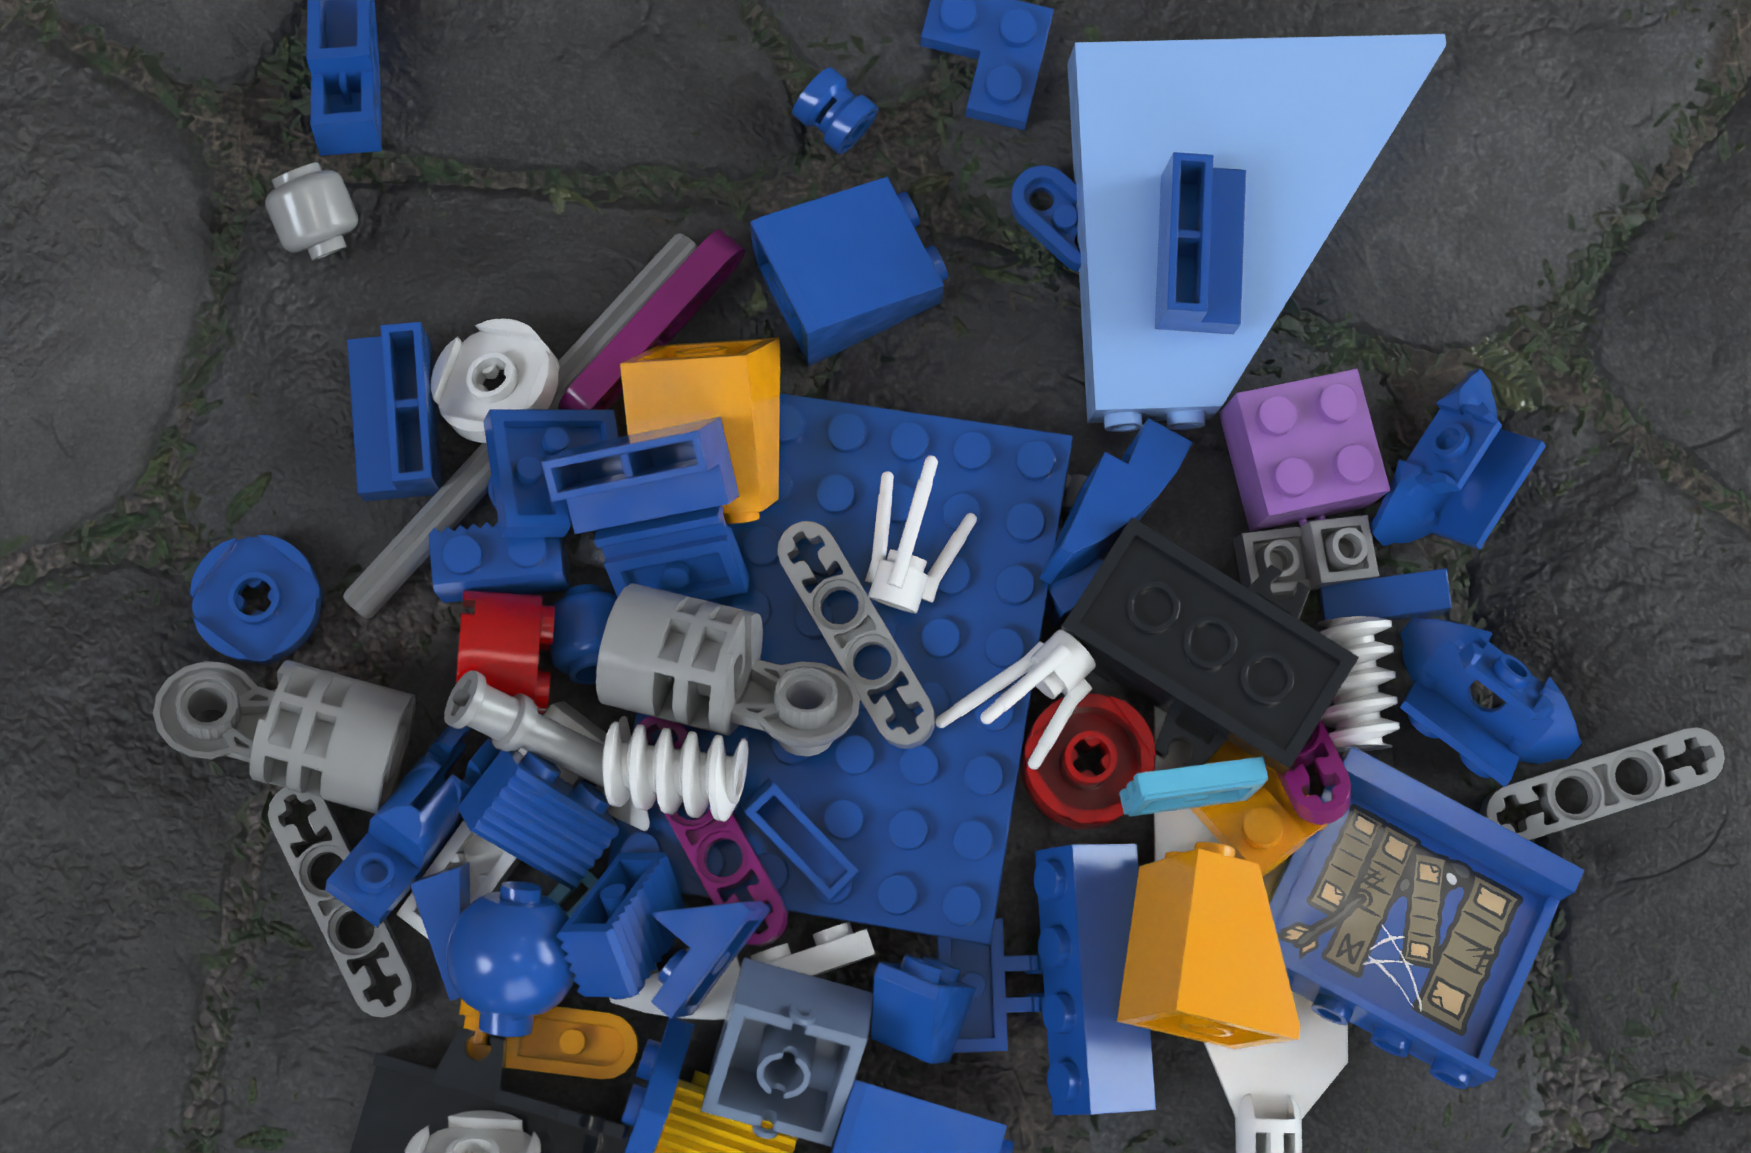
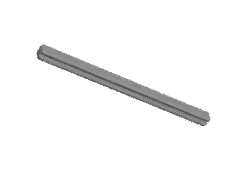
M682 233L675 234L558 361L560 367L557 390L548 410H559V402L571 384L696 250L698 246L695 242ZM482 443L344 592L343 598L346 603L366 619L372 618L430 555L428 534L434 527L441 533L447 526L453 530L488 492L491 469L487 443Z

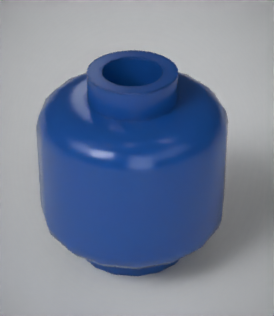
M593 584L578 585L566 591L564 598L557 600L552 605L555 606L552 645H549L552 665L559 672L568 675L573 682L586 685L596 684L597 661L607 620L618 598L614 594L603 592L600 586Z

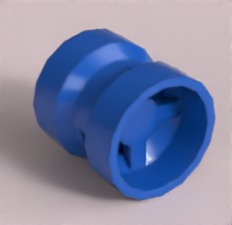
M833 67L824 69L808 84L792 109V115L806 127L815 126L824 133V143L840 155L847 152L869 129L879 112V107L868 97L853 94L847 88V79Z

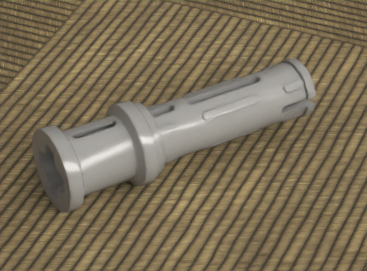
M475 670L468 671L456 683L445 708L444 716L447 725L455 729L468 726L491 737L492 744L501 751L509 752L522 748L604 788L602 776L604 745L561 725L553 719L539 714L537 706L530 697L524 694H516L512 697L487 685L486 677Z

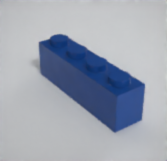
M1072 844L1036 850L1034 888L1038 895L1041 934L1038 940V952L1043 963L1045 1001L1042 1015L1047 1029L1049 1054L1047 1086L1052 1099V1114L1092 1115L1156 1110L1150 1029L1117 1022L1139 871L1137 844Z

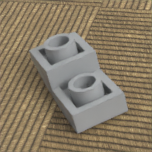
M1368 515L1310 521L1301 527L1241 533L1233 538L1240 582L1243 586L1248 588L1270 565L1283 571L1278 580L1271 583V591L1274 596L1294 593L1293 589L1298 581L1309 587V591L1325 586L1379 577Z

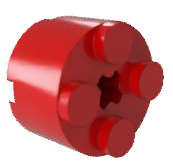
M463 590V607L475 608V614L461 613L456 683L468 671L475 670L486 677L487 685L513 697L516 694H524L530 697L537 706L538 713L544 715L548 711L550 671H538L539 650L549 651V645H552L555 606H543L541 595Z
M1088 693L1075 707L1041 766L1033 770L1028 766V760L1064 699L1063 697L1052 703L1040 714L1024 741L1020 765L1022 782L1032 803L1052 821L1074 830L1100 828L1124 816L1119 792L1122 789H1127L1126 785L1130 781H1134L1133 777L1137 773L1155 770V741L1144 718L1130 704L1112 696ZM1079 747L1085 754L1093 750L1100 754L1101 760L1095 766L1099 774L1098 776H1095L1090 770L1080 773L1075 769L1073 763L1078 758L1075 748Z

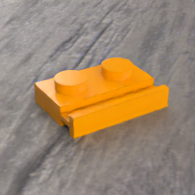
M1226 741L1205 764L1254 757ZM1267 765L1265 766L1269 779L1247 801L1190 808L1221 844L1235 849V858L1258 863L1262 877L1302 847L1307 839L1316 832H1321L1328 825L1309 823L1301 818L1294 810L1275 770Z

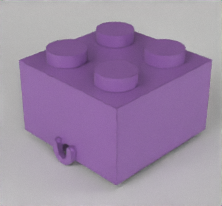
M1358 369L1236 393L1219 412L1250 532L1299 522L1301 527L1310 521L1326 520L1325 516L1368 508L1390 491Z

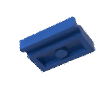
M723 505L598 529L594 542L597 548L602 549L605 557L604 566L617 597L626 586L632 583L701 600L746 593L750 576L731 526H727L725 522Z
M669 1018L661 1042L648 1038L635 1075L637 1078L646 1080L645 1087L633 1084L620 1122L632 1127L624 1153H654L668 1116L695 1026L694 1024L676 1018Z

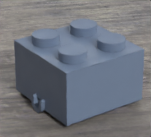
M744 957L711 1062L701 1111L752 1125L754 1133L764 1139H773L777 1137L778 1133L831 1147L868 1040L873 993ZM769 1121L773 1124V1128L765 1129L761 1126V1122Z

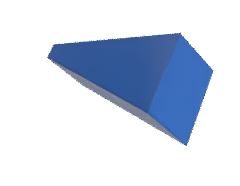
M1447 568L1345 582L1319 589L1323 621L1354 616L1379 617L1388 620L1412 619L1414 616L1421 618L1441 616L1452 608Z
M770 777L740 805L749 818L829 900L859 872Z
M470 862L410 883L450 1001L461 997L456 992L449 977L446 949L450 932L456 920L465 908L470 905Z

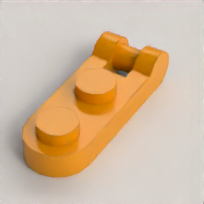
M461 999L459 1015H465L463 1028L476 1031L468 1043L469 1054L476 1060H482L491 1051V1045H487L489 1034L479 1029L480 1012L467 1005ZM556 1006L549 1012L534 1015L533 1028L530 1035L506 1037L505 1068L593 1079L617 1078L626 1073L635 1063L639 1053V1037L633 1025L624 1017L606 1012Z

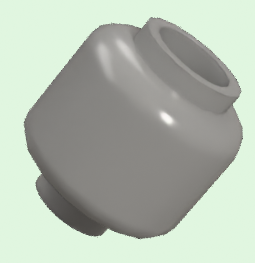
M315 162L272 179L275 189L267 195L265 207L280 243L285 250L294 253L308 250L313 261L347 247L343 236L357 226L359 219L345 183L338 172L334 170L322 171L319 162Z

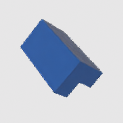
M1173 152L1161 175L1155 329L1234 334L1241 325L1246 170L1213 168L1214 155Z
M421 322L380 325L381 336L347 339L358 495L364 502L435 495L442 487L437 405L433 400L430 388L434 369L432 342Z
M721 416L569 447L541 462L551 502L567 501L575 534L726 505L739 497Z

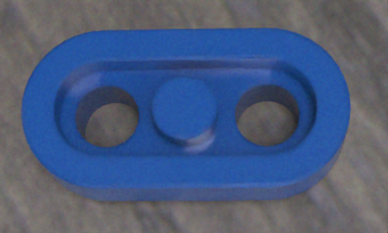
M1045 165L1031 167L1022 172L1013 185L1010 199L1013 216L1021 226L1065 266L1075 272H1079L1081 252H1079L1075 244L1078 219L1076 184L1063 172L1054 167ZM1036 192H1046L1052 197L1053 205L1045 211L1037 210L1031 205L1030 197Z

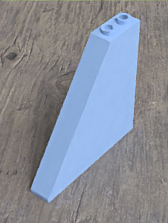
M1445 34L1075 42L1067 64L1074 183L1077 188V244L1079 252H1081L1079 281L1087 423H1104L1106 431L1127 432L1141 429L1142 421H1147L1149 418L1153 421H1167L1168 429L1190 430L1205 426V419H1212L1223 406L1446 47ZM1173 152L1214 155L1213 168L1246 170L1241 325L1234 334L1155 329L1161 175Z

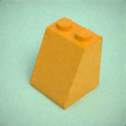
M779 337L658 345L620 363L628 435L721 416L739 491L738 498L729 504L723 505V516L726 523H746L758 520L760 518L759 512H763L779 499L781 351Z
M1198 842L1195 844L1194 850L1166 852L1164 859L1139 866L1117 1022L1231 1049L1299 1039L1300 1022L1258 863L1235 858V849L1230 846L1212 842Z

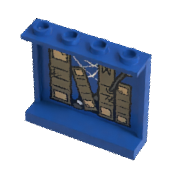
M1351 746L1340 756L1351 782L1349 808L1343 817L1333 823H1329L1321 832H1316L1306 840L1302 847L1288 857L1268 899L1291 991L1312 1001L1311 1009L1322 1018L1339 1025H1348L1351 1022L1371 1033L1370 1041L1383 1051L1399 1057H1407L1410 1054L1431 1065L1429 1072L1437 1080L1458 1089H1466L1467 1086L1473 1088L1494 1079L1497 1069L1489 1066L1491 1058L1559 902L1575 893L1584 869ZM1322 785L1318 794L1322 803L1332 800V788L1335 785L1331 787H1324Z

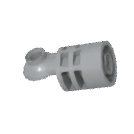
M632 583L621 591L607 620L596 670L597 695L600 703L727 736L732 734L739 725L766 731L778 741L785 751L797 756L807 757L827 750L835 739L845 734L857 718L860 705V696L855 683L838 669L815 662L800 661L778 665L760 660L763 625L762 618L758 613Z
M291 660L283 662L277 671L278 686L276 691L258 687L244 671L228 663L204 661L184 666L168 677L156 694L153 717L158 733L171 748L191 758L214 759L228 756L250 763V776L252 780L321 797L324 800L371 813H376L393 793L407 751L416 708L414 694L350 678L331 671L321 670ZM207 710H218L224 713L221 718L209 723L200 722L195 719L198 714Z

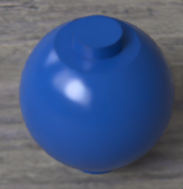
M517 881L503 882L500 891L487 893L465 908L450 932L446 949L447 969L450 980L461 999L467 1005L480 1012L479 1029L485 1033L503 1037L530 1035L532 1033L534 1015L543 1014L555 1008L566 997L574 984L573 979L576 975L569 970L572 964L565 960L568 953L560 948L563 942L556 937L570 917L557 902L541 895V887L539 885Z

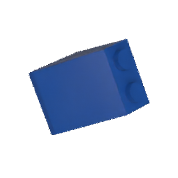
M888 177L761 216L750 222L754 261L808 367L942 303L944 291L942 281L948 279L945 264L934 245L924 248L915 230V227L920 225V219L912 200L905 191L896 194Z
M854 1079L831 1153H1012L1014 1141L1004 1139L1007 1125Z

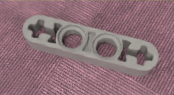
M802 521L791 525L783 532L778 542L780 563L846 676L855 683L860 699L876 727L886 741L895 747L912 749L922 745L931 737L935 729L936 715L933 706L831 533L824 526L810 521ZM804 538H807L812 545L819 544L820 542L825 544L817 553L829 576L837 567H840L843 571L842 575L824 579L811 593L806 591V585L818 582L805 561H798L793 564L791 559L799 554L796 543ZM838 590H846L853 593L859 602L855 617L845 624H833L827 621L822 613V605L825 598ZM869 645L882 646L891 655V666L888 672L876 680H867L859 676L854 667L858 652ZM902 676H905L909 682L906 686L896 688L903 702L909 709L920 705L924 711L916 717L919 729L911 734H907L906 730L902 727L893 730L889 728L888 723L892 722L896 716L885 695L876 704H873L870 699L872 694L889 690Z
M1698 727L1683 729L1497 789L1488 794L1482 802L1479 814L1500 825L1496 813L1505 809L1503 798H1508L1512 807L1540 800V806L1544 812L1518 821L1520 832L1516 834L1527 840H1532L1706 784L1715 779L1723 769L1725 760L1723 746L1718 738L1708 730ZM1684 741L1687 742L1691 750L1701 748L1705 760L1696 765L1698 775H1696L1692 766H1685L1664 773L1660 761L1684 753L1686 751ZM1653 748L1658 749V757L1652 751ZM1624 759H1632L1639 762L1647 772V785L1642 793L1638 795L1624 792L1616 782V768ZM1564 778L1578 780L1587 790V805L1579 814L1565 812L1556 802V787ZM1665 778L1670 783L1669 787L1665 786ZM1532 787H1539V798L1532 790ZM1544 813L1551 821L1550 825L1544 824ZM1511 824L1501 825L1515 833Z
M288 788L281 789L274 795L269 804L268 818L270 826L356 1003L362 1011L371 1016L391 1018L401 1015L411 1006L415 999L417 985L414 974L387 919L378 928L374 926V935L368 944L358 949H351L341 941L339 926L343 918L354 911L326 890L317 888L312 882L311 868L317 858L321 855L332 853L337 854L344 861L353 850L330 802L321 797L288 790ZM295 798H298L306 805L315 803L316 811L308 816L315 835L322 837L328 830L332 835L331 841L313 844L301 855H299L296 847L309 844V841L299 826L295 824L286 825L284 819L292 813L290 802ZM384 945L389 952V957L379 958L376 961L386 977L399 976L402 984L393 991L396 1002L391 1006H388V1003L383 999L371 1000L368 991L372 990L377 984L370 967L363 966L356 973L352 964L354 960L372 957Z

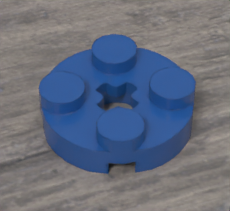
M257 535L258 537H246L240 540L234 538L222 542L202 559L191 581L190 596L193 598L192 610L195 616L193 620L196 629L212 648L228 658L239 662L258 663L260 665L276 663L282 657L288 656L299 649L311 636L318 623L321 606L324 602V591L318 581L315 569L298 549L287 541L275 536ZM264 583L268 584L271 588L267 596L271 602L269 608L265 612L256 610L251 616L244 614L242 611L245 609L247 602L241 596L243 590L247 586L258 590Z

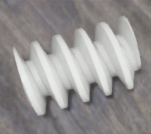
M1354 616L1318 622L1317 625L1328 628L1319 633L1359 657L1331 703L1334 705L1328 707L1321 718L1324 726L1336 729V731L1329 733V736L1337 752H1345L1351 746L1361 751L1393 747L1383 743L1382 737L1399 730L1400 723L1382 718L1380 711L1398 704V697L1379 692L1378 685L1395 679L1396 671L1378 667L1376 660L1394 653V646L1377 642L1374 639V634L1391 628L1392 621L1379 617Z
M615 721L607 732L602 760V776L608 803L614 807H622L631 796L635 808L647 811L657 799L661 811L672 815L678 811L680 805L684 802L687 815L693 818L701 817L710 803L713 818L717 821L725 822L730 818L739 802L744 788L748 765V742L742 738L734 755L727 756L722 735H715L707 753L700 752L697 733L689 731L681 749H675L671 730L663 728L655 746L648 745L645 726L637 724L629 742H623L620 724Z

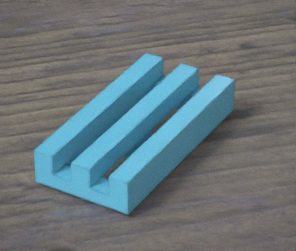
M1256 757L1137 773L1133 777L1134 781H1130L1126 785L1127 789H1122L1119 794L1124 815L1131 817L1247 801L1269 778L1264 758Z

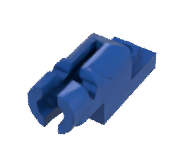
M448 725L430 746L428 752L410 769L397 789L370 819L368 833L327 879L325 890L377 928L411 889L410 883L422 876L458 829L462 817L458 806L500 753V750L495 748L492 741L488 738L470 759L465 777L460 780L452 774L445 781L444 779L448 772L466 751L467 745L463 739L470 732V727L468 726L455 729Z

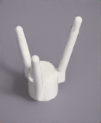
M928 456L925 459L898 551L890 549L887 560L894 475L889 471L882 474L880 493L878 495L872 560L865 578V582L872 584L868 594L869 599L915 614L918 611L921 600L933 603L941 579L977 521L975 514L968 513L965 515L928 574H925L924 569L927 561L912 555L938 465V460L934 456Z
M1057 630L1045 643L1039 641L1023 658L936 718L935 724L939 728L948 726L1021 676L1023 677L981 714L980 719L982 723H992L1035 686L1051 699H1055L1060 693H1063L1065 695L1064 699L1028 760V766L1031 769H1038L1049 750L1053 747L1077 704L1092 690V687L1084 678L1096 667V663L1078 640L1063 630Z

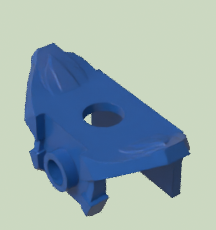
M1479 368L1468 372L1464 379L1437 401L1436 404L1440 410L1408 459L1406 461H1398L1390 484V491L1386 493L1375 518L1370 523L1372 534L1383 546L1393 543H1409L1432 533L1480 550L1545 449V444L1540 440L1501 429L1502 425L1498 421L1490 380Z
M1416 616L1400 632L1403 642V661L1413 681L1400 708L1408 714L1410 722L1419 732L1429 738H1440L1459 752L1463 763L1476 775L1483 778L1492 777L1505 787L1511 781L1518 761L1541 764L1555 759L1567 760L1582 744L1569 705L1552 678L1548 677L1543 683L1532 675L1521 661L1511 655L1504 654L1489 642L1492 636L1491 632L1450 621ZM1478 680L1503 699L1505 703L1493 709L1480 706L1472 698L1471 684Z

